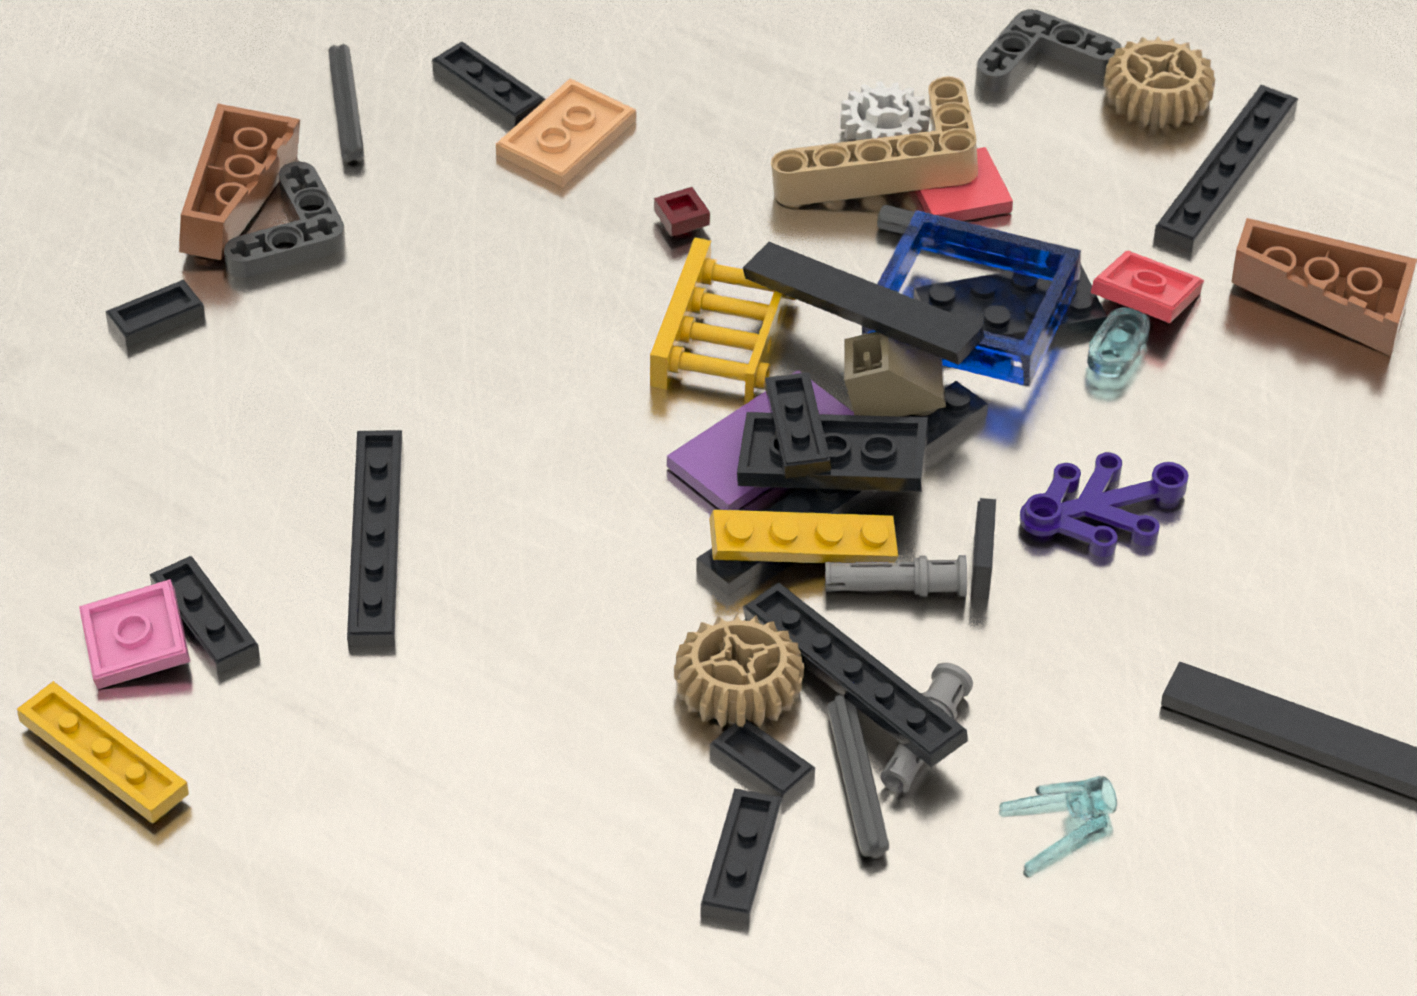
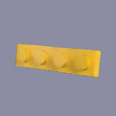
M713 510L709 518L713 560L895 563L898 558L893 516Z
M54 681L17 708L19 722L152 824L189 795L187 781Z

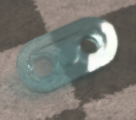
M1128 307L1112 311L1089 344L1087 357L1089 368L1097 375L1107 378L1119 377L1127 373L1148 341L1150 331L1148 316L1145 313Z

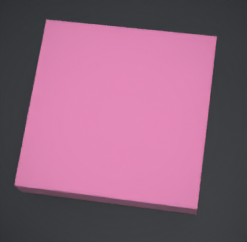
M171 579L79 606L92 676L97 689L191 662L176 593Z

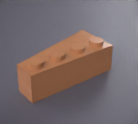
M217 104L181 212L180 253L216 260L223 259L226 243L242 233L278 184L280 169L284 165L294 162L297 158L300 119Z
M1247 218L1236 249L1231 283L1388 356H1392L1409 298L1417 259Z

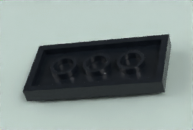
M1079 259L915 287L914 299L983 326L984 339L970 353L1106 329L1107 315L1097 295L1090 293L1092 285Z
M746 413L737 468L738 486L922 492L928 438V417L819 414L830 457L831 473L785 479L771 413Z

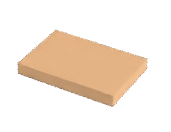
M570 78L495 144L496 155L563 187L636 122V109Z

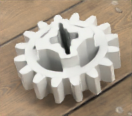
M877 81L876 88L873 89L863 84L861 85V93L850 91L848 100L842 101L840 129L845 130L846 140L856 139V141L928 132L930 110L929 106H925V97H913L914 88L910 87L902 91L899 89V83L894 82L890 88L885 87L882 81Z

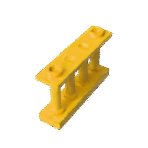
M694 238L650 353V386L667 389L673 372L680 373L682 369L745 381L744 404L756 398L759 389L765 390V378L770 377L771 365L768 361L789 301H796L797 299L745 279L744 271L741 268L717 264L716 259H711V240ZM716 281L774 293L770 304L710 294L707 293L705 286L706 284L712 285ZM703 310L759 320L763 321L760 333L756 334L697 323L694 316L695 313L702 314ZM692 340L751 350L753 352L749 364L687 353L683 345L684 342L691 343Z

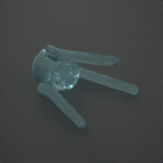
M1096 776L1081 781L1039 785L1035 788L1037 795L1002 802L999 805V809L1006 812L1066 801L1071 816L1074 819L1081 818L1086 821V823L1026 862L1024 870L1031 872L1092 831L1106 828L1108 826L1106 816L1115 813L1117 810V797L1110 780L1105 776Z

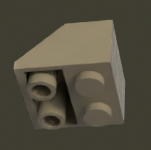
M878 332L844 339V381L854 415L903 417L914 414L916 416H925L939 408L946 407L942 358Z

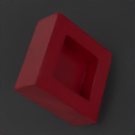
M693 187L654 198V212L671 237L710 225V211Z

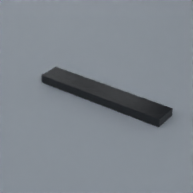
M1260 85L1156 224L1154 237L1193 252L1297 109L1298 98Z
M770 241L743 266L744 276L747 280L957 365L984 339L982 325Z
M402 430L357 431L347 623L348 646L396 645L403 455Z
M778 582L743 606L744 616L748 621L757 616L759 623L762 625L774 621L777 632L788 631L791 642L798 643V649L801 652L800 657H802V663H804L805 667L840 695L843 694L846 700L931 768L968 742L966 728Z
M1179 661L1162 694L1161 705L1417 798L1416 746Z

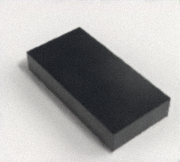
M184 279L105 311L107 323L126 348L205 316L204 304Z
M980 498V501H977L971 594H973V598L989 599L993 565L996 499Z
M747 719L743 727L738 726L735 722L710 743V754L765 794L783 797L782 806L815 778L816 767Z

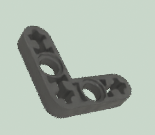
M1027 9L1018 13L979 57L976 64V84L986 91H1003L1015 81L1038 53L1093 74L1105 75L1109 58L1113 57L1116 48H1122V45L1113 38L1035 9ZM1071 40L1076 42V44L1067 45L1058 41ZM1016 48L1022 50V52L1012 53L1004 49Z
M302 161L290 162L279 171L280 192L294 219L293 222L237 236L226 243L224 247L226 270L231 275L242 278L252 277L333 255L344 248L346 242L343 220L320 176L311 164ZM297 181H299L302 185H305V188L300 190ZM315 204L322 206L317 211L302 210L306 205ZM281 242H292L295 244L294 247L289 249L274 247Z

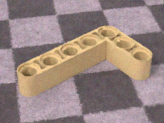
M944 76L930 83L928 95L932 131L793 148L776 153L771 159L773 191L776 201L787 206L963 185L973 181L978 175L977 139L964 82L956 77Z

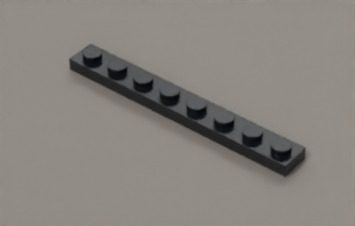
M957 380L945 387L946 407L939 408L925 416H916L914 414L903 416L928 417L925 459L987 416L988 403ZM798 488L766 511L847 514L879 491ZM711 548L696 558V571L729 596L777 562L713 560Z

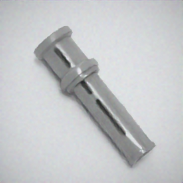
M919 555V558H914V562H825L826 592L903 590L914 591L915 595H919V597H927L929 592H957L959 597H967L966 555H959L957 560H928L926 555Z
M943 662L935 666L931 673L932 682L927 691L921 694L955 720L957 717L956 707L961 698L966 697L971 692L973 680L967 671L960 666ZM899 742L892 758L882 771L880 779L891 791L900 793L902 790L905 793L911 787L915 775L924 761Z

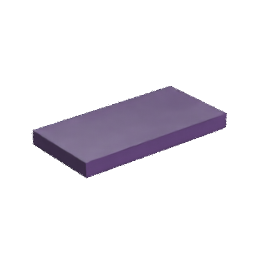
M797 370L796 372H794V373H792V374L801 373V372H800L799 370ZM811 380L819 414L854 415L853 411ZM766 391L667 455V467L720 510H738L771 488L738 486L737 468L746 413H770Z

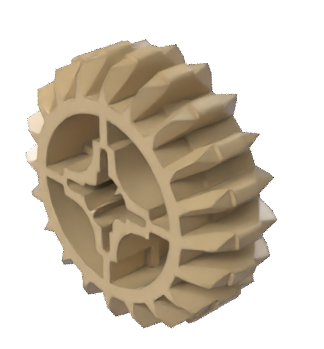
M1158 35L1152 41L1141 37L1138 44L1127 41L1125 48H1116L1114 56L1109 58L1104 78L1105 94L1108 97V104L1116 106L1117 114H1128L1129 122L1140 120L1143 121L1145 127L1150 123L1158 124L1161 129L1165 124H1171L1178 128L1181 121L1193 123L1195 116H1203L1205 109L1210 106V101L1213 99L1215 86L1211 60L1203 58L1202 50H1191L1188 42L1178 44L1174 38L1170 41L1161 40Z
M736 614L732 621H725L720 616H717L713 626L701 622L697 632H687L684 644L679 645L676 653L674 680H676L679 699L686 701L689 712L700 711L703 722L716 718L721 728L728 722H736L738 726L743 727L746 719L753 722L759 728L765 717L778 721L781 711H791L794 699L799 698V692L802 690L804 663H802V657H800L801 652L798 649V643L791 642L788 631L777 632L774 621L762 625L759 623L757 616H754L750 621L741 620L738 614Z

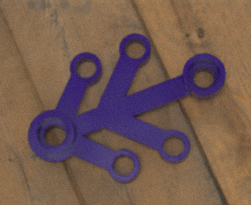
M1105 452L1096 457L1094 472L1079 498L1062 502L1066 493H1072L1079 488L1081 471L1072 463H1060L1054 468L1053 479L1046 493L1031 496L1021 507L1020 523L1026 531L1034 535L1050 536L1059 532L1088 542L1090 552L1098 557H1108L1115 552L1117 533L1110 527H1094L1074 518L1087 516L1131 532L1130 536L1134 543L1140 546H1151L1158 540L1160 529L1158 520L1148 515L1139 516L1121 510L1118 507L1154 498L1166 504L1175 503L1185 495L1189 475L1182 465L1174 462H1163L1154 467L1150 481L1104 492L1109 483L1115 482L1120 478L1123 464L1122 459L1117 454ZM1142 529H1145V530H1149L1150 532H1144V531H1141V530H1142ZM1098 540H1104V541H1107V543H1102V542H1099Z

